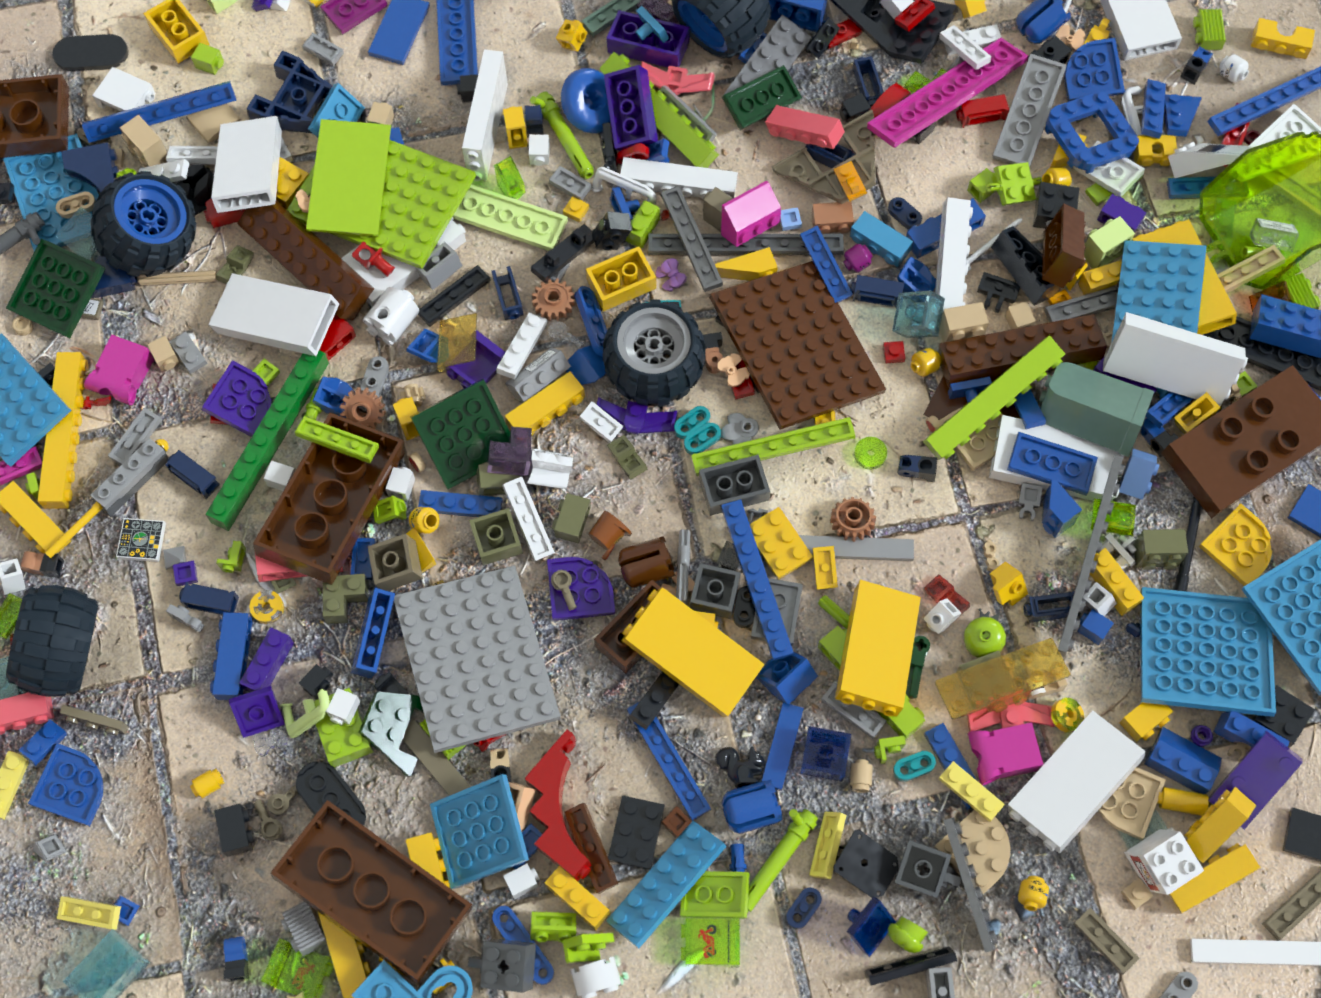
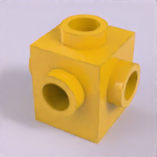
M565 19L556 39L563 48L578 52L588 33L580 21Z

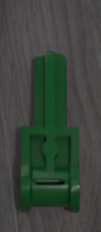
M924 636L914 638L906 695L910 699L918 697L925 657L930 649V642ZM917 645L921 646L922 651L918 650Z

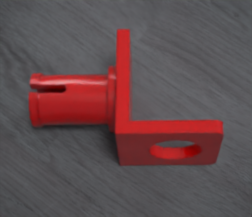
M362 242L351 255L367 270L375 266L386 277L395 269L394 266L382 258V247L376 252L373 248L366 245V242ZM361 250H368L370 258L367 260L361 259L359 256Z

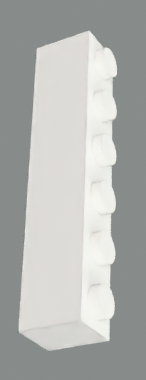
M623 157L620 174L648 186L654 192H663L679 186L684 197L692 196L703 199L707 192H711L717 187L734 199L738 172Z
M948 197L942 204L934 317H941L944 309L965 305L963 295L966 293L967 283H964V280L968 273L966 257H968L970 252V245H967V242L971 235L969 219H971L973 214V208L970 207L971 200Z

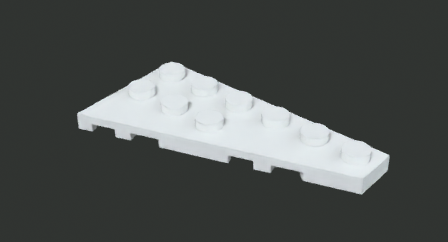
M1293 104L1249 145L1261 147V152L1246 160L1229 164L1226 170L1239 181H1243L1321 151V127Z

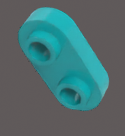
M697 406L679 418L674 425L676 436L685 439L698 428L709 423L710 411L704 406ZM701 416L704 419L698 420L697 417ZM682 428H687L688 431H687V432H682L681 429H682Z
M706 423L689 434L684 440L685 451L693 455L701 453L717 443L721 437L720 427L715 423ZM708 433H713L714 436H713V437H708L707 434H708ZM692 444L698 445L696 448L691 447Z
M921 751L902 758L894 765V776L899 781L907 782L928 774L934 769L936 759L928 751ZM925 760L928 766L923 767L920 761ZM906 768L908 773L902 774L900 769Z

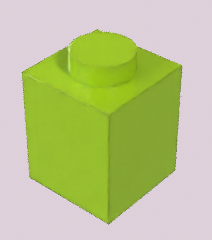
M202 43L198 44L191 56L195 68L214 75L222 68L224 62L219 49Z
M986 168L969 182L967 191L979 203L996 192H988L986 190L988 189L986 188L988 183H995L994 172Z

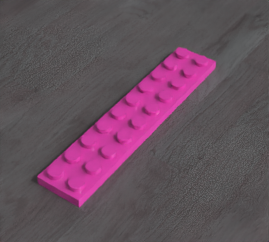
M999 38L983 49L991 56L990 63L976 70L969 63L963 61L869 121L867 129L895 148L1028 62V55L1003 38Z

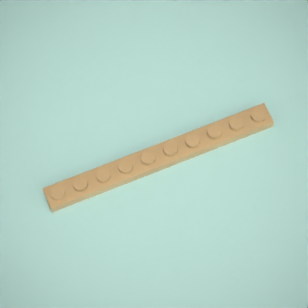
M1272 245L1217 275L1226 293H1229L1284 264L1286 258L1275 245ZM1113 329L1103 334L1107 350L1112 342Z

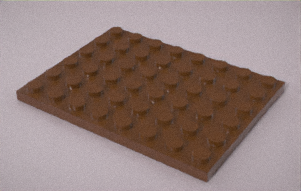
M813 261L710 294L709 298L779 430L885 393V385L839 303H835L834 298L830 295Z

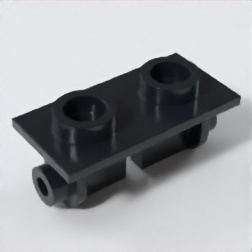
M828 17L825 21H822V25L816 32V35L806 45L805 51L819 59L840 28Z

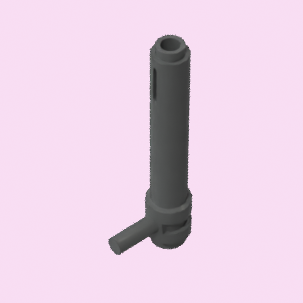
M37 212L29 213L25 216L24 220L20 219L15 223V226L0 235V255L23 239L31 238L35 245L40 243L37 232L43 229L42 227L45 225V222Z

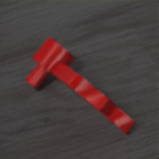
M86 396L82 409L88 410L91 409V406H107V404H111V397L90 400V397Z

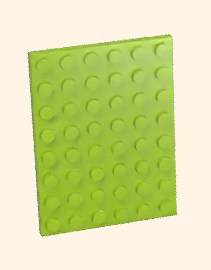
M390 140L378 237L339 233L329 234L358 245L366 242V245L373 248L376 252L382 247L383 255L422 269L474 181L476 173L475 171ZM314 166L299 189L304 190L308 196L311 195ZM294 197L287 210L301 223L307 225L308 213L303 212L299 208L298 201Z

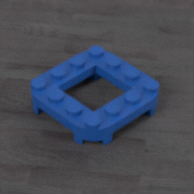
M1105 92L1090 94L1057 105L1051 109L1047 117L1045 131L1047 134H1053L1068 156V166L1070 168L1075 166L1078 169L1086 170V174L1092 173L1096 167L1125 157L1129 159L1139 143V138ZM1089 116L1094 118L1100 117L1114 140L1087 148L1071 125V122Z

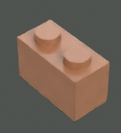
M851 201L843 204L832 202L812 205L813 227L818 225L822 234L834 232L847 233L851 231V227L854 225Z

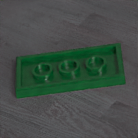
M783 65L723 95L722 99L738 128L742 130L768 117L776 105L788 107L801 100L802 96Z

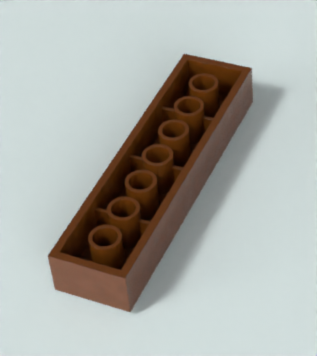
M277 200L274 205L247 208L237 222L245 232L309 290L331 294L339 303L335 314L340 319L354 320L375 289L313 232L306 231V226Z
M1095 314L939 343L938 353L941 356L940 366L949 389L952 383L990 377L991 381L996 380L1049 335L1065 353L1060 359L1063 362L1076 365L1102 360L1107 344Z

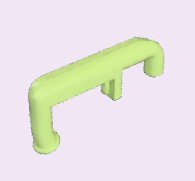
M321 689L317 693L320 702L317 708H315L313 699L304 700L303 705L306 714L295 722L291 709L293 704H280L286 730L290 738L298 737L324 718L329 706L327 691Z

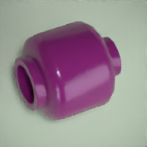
M855 244L844 252L846 260L843 263L848 271L853 270L856 273H860L871 265L873 256L865 244L863 246Z

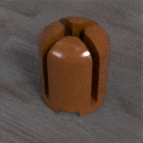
M664 536L625 547L619 552L618 562L619 566H621L620 570L623 579L627 585L637 588L647 585L651 580L657 582L676 576L673 571L674 566L671 555L665 546L666 540Z

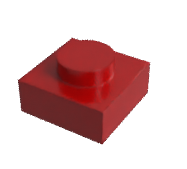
M903 341L883 342L885 364L905 362Z

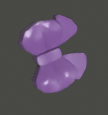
M674 258L665 260L661 267L658 266L656 270L657 278L669 277L662 285V288L666 291H673V288H679L687 281V276L677 270L679 263Z

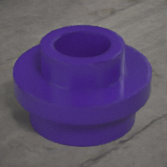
M1198 725L1191 731V740L1197 746L1205 747L1213 740L1212 731L1207 726ZM1198 734H1202L1204 739H1200Z

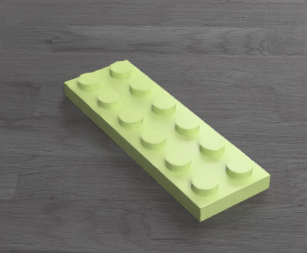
M474 185L469 187L453 215V219L548 251L557 246L568 222L567 216Z

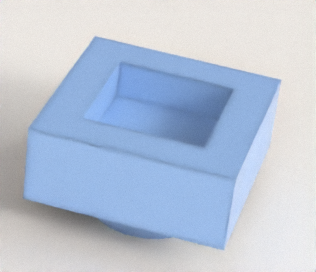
M798 207L781 210L780 223L782 231L802 228Z

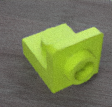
M395 496L379 500L373 510L375 523L381 524L395 518L407 519V507L404 500Z
M233 540L232 547L228 550L229 560L217 559L216 563L223 572H241L246 553V547L242 541Z
M905 736L878 739L877 746H874L875 758L879 759L880 764H885L887 760L885 751H888L889 754L901 752V749L906 745Z

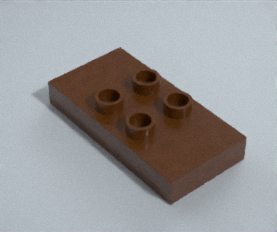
M56 74L0 80V158L68 150L69 86L63 75Z
M1292 365L1170 443L1161 454L1212 519L1321 447V400Z
M329 413L324 424L379 443L375 456L371 463H367L312 442L254 540L253 547L256 556L332 585L386 489L393 467L397 468L405 454L403 439Z
M328 800L270 872L275 881L416 984L420 982L472 910V904Z

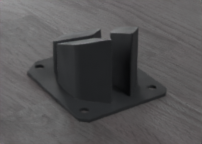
M191 165L188 168L186 180L175 183L176 186L180 185L186 192V198L192 201L195 215L207 209L205 202L211 199L214 175L205 165Z
M854 830L847 844L839 846L843 851L840 856L836 857L833 866L834 872L872 899L881 897L885 894L899 869L898 858L861 830ZM866 859L867 863L861 864V860Z

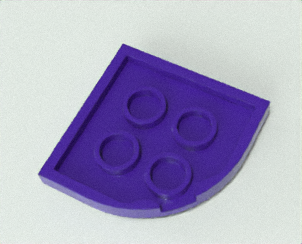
M232 360L202 406V411L252 437L272 402L267 385L263 379L252 370Z
M579 557L547 559L553 621L616 615L611 581L607 574L593 564L592 561ZM558 570H565L572 577L569 589L577 606L574 610L569 611L562 592L556 590L551 584L552 575Z

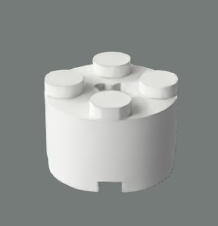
M614 956L609 958V963H606V959L580 966V972H576V968L570 969L577 996L592 998L597 996L596 991L604 989V993L619 989L618 984H621Z

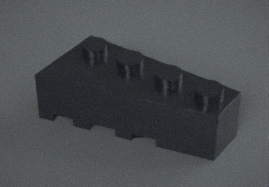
M1014 226L1002 230L991 248L1032 304L1035 306L1057 294L1061 287L1042 279L1043 254Z

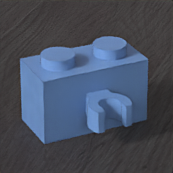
M1132 449L1119 483V492L1143 500L1145 493L1149 494L1152 482H1150L1152 475L1156 476L1159 469L1157 456Z

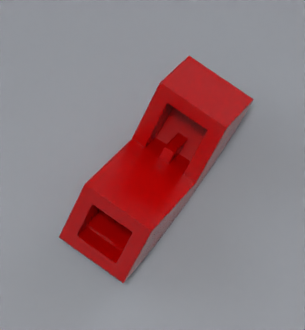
M898 83L891 85L871 107L870 110H873L874 118L910 96L911 92Z

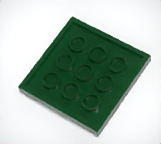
M41 238L6 309L67 338H71L106 268Z
M484 379L410 416L447 489L475 476L478 465L486 462L497 464L520 452Z

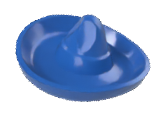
M581 68L573 71L564 81L561 90L563 112L569 122L579 130L587 133L603 132L604 123L609 122L611 124L604 74L592 68Z

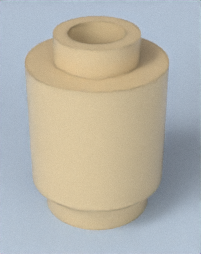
M859 759L851 764L850 786H852L853 792L868 793L869 788L872 787L873 766L868 764L867 760Z

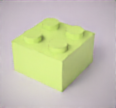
M1120 216L1114 220H1108L1099 230L1094 229L1088 234V239L1084 244L1086 246L1084 251L1086 261L1093 269L1109 264L1123 255L1124 241H1132L1135 233Z

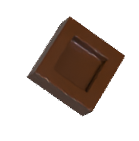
M675 806L660 823L677 838L692 820L678 806Z

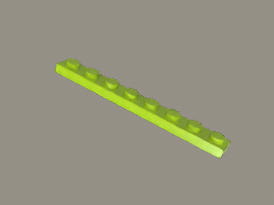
M848 417L691 456L696 476H699V470L755 455H759L760 461L855 439V432L851 418Z

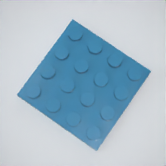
M501 774L430 804L451 889L459 888L529 860L507 775Z

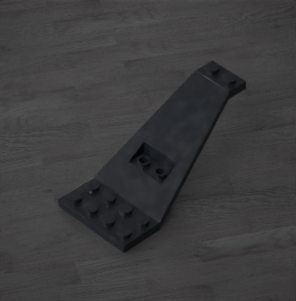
M830 0L890 57L919 64L925 61L938 42L940 32L946 30L958 12L957 5L929 0L934 3L935 9L908 32L896 25L893 17L880 3L881 0Z

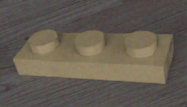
M62 705L60 714L69 723L76 725L78 722L85 723V727L93 730H98V727L106 729V733L117 736L118 733L126 735L129 728L123 721Z
M1091 908L1073 923L1122 975L1140 959Z

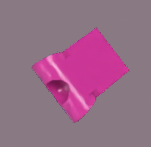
M111 334L96 364V369L88 375L84 387L101 395H112L115 400L131 406L135 402L137 389H139L149 371L154 357L147 347Z
M1032 722L991 732L971 731L967 733L971 750L979 760L977 773L982 786L992 783L999 778L1037 772L1043 766Z

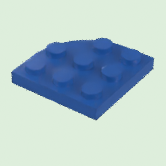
M1115 38L1088 42L1079 47L1070 57L1064 72L1068 102L1090 94H1099L1100 92H1105L1108 96L1124 94L1125 89Z
M57 743L28 804L90 827L103 797L101 772L97 765L82 752Z

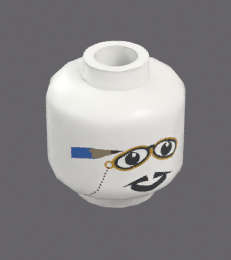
M1236 54L1226 56L1219 66L1220 74L1233 83L1244 80L1249 74L1248 62Z

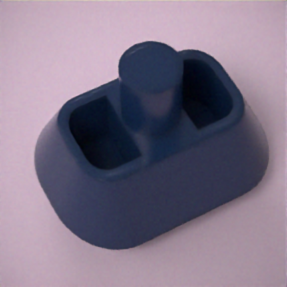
M1131 622L1126 625L1125 629L1134 637L1141 636L1140 623L1137 622L1135 624Z

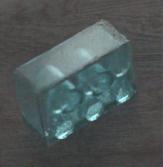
M112 929L63 982L79 998H118L151 962L120 932Z

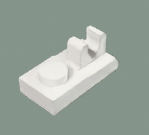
M592 401L579 416L580 420L609 443L612 442L623 428L619 422Z

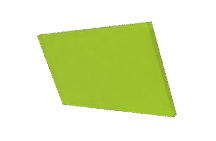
M321 119L306 231L378 237L391 125Z

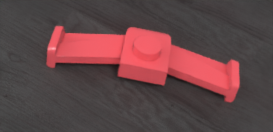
M644 61L641 62V67L648 71L649 80L659 89L662 86H668L676 95L712 90L715 78L713 72L687 75L688 70L686 68L669 66L668 71L665 72Z
M1003 698L1000 702L967 712L969 732L978 731L999 723L1001 724V729L1022 725L1024 722L1055 727L1051 718L1052 706L1018 701L1015 698Z

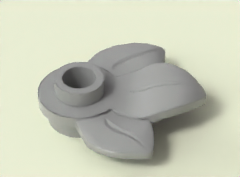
M732 413L727 416L729 424L721 429V438L733 441V445L751 441V438L758 433L759 425L753 418H745L740 413ZM747 425H751L749 430H745Z

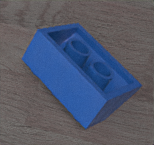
M1162 727L1144 765L1196 793L1206 794L1211 790L1219 773L1222 758Z

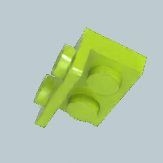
M613 933L581 934L562 940L566 963L599 961L601 959L599 950L606 949V944L614 942Z

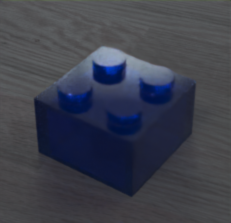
M808 726L800 774L843 782L852 734Z

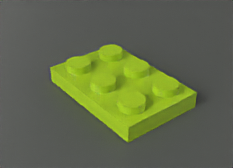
M705 871L681 899L680 916L684 918L747 919L749 873Z

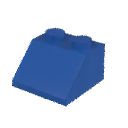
M1053 479L1044 495L1042 524L1045 531L1056 538L1075 524L1082 509L1059 482Z
M795 652L792 656L772 661V658H770L756 676L777 699L787 705L794 701L818 677L807 658Z

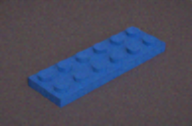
M437 0L441 86L457 85L460 83V76L478 74L474 0Z

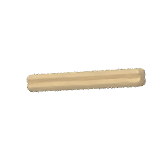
M215 270L167 272L151 277L140 274L138 282L141 286L217 281V273Z

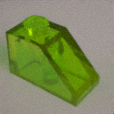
M510 156L494 165L497 185L502 193L513 199L522 197L526 193L525 185L512 157Z

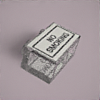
M1256 218L1249 236L1254 245L1263 247L1275 245L1279 250L1293 252L1299 232L1291 224Z

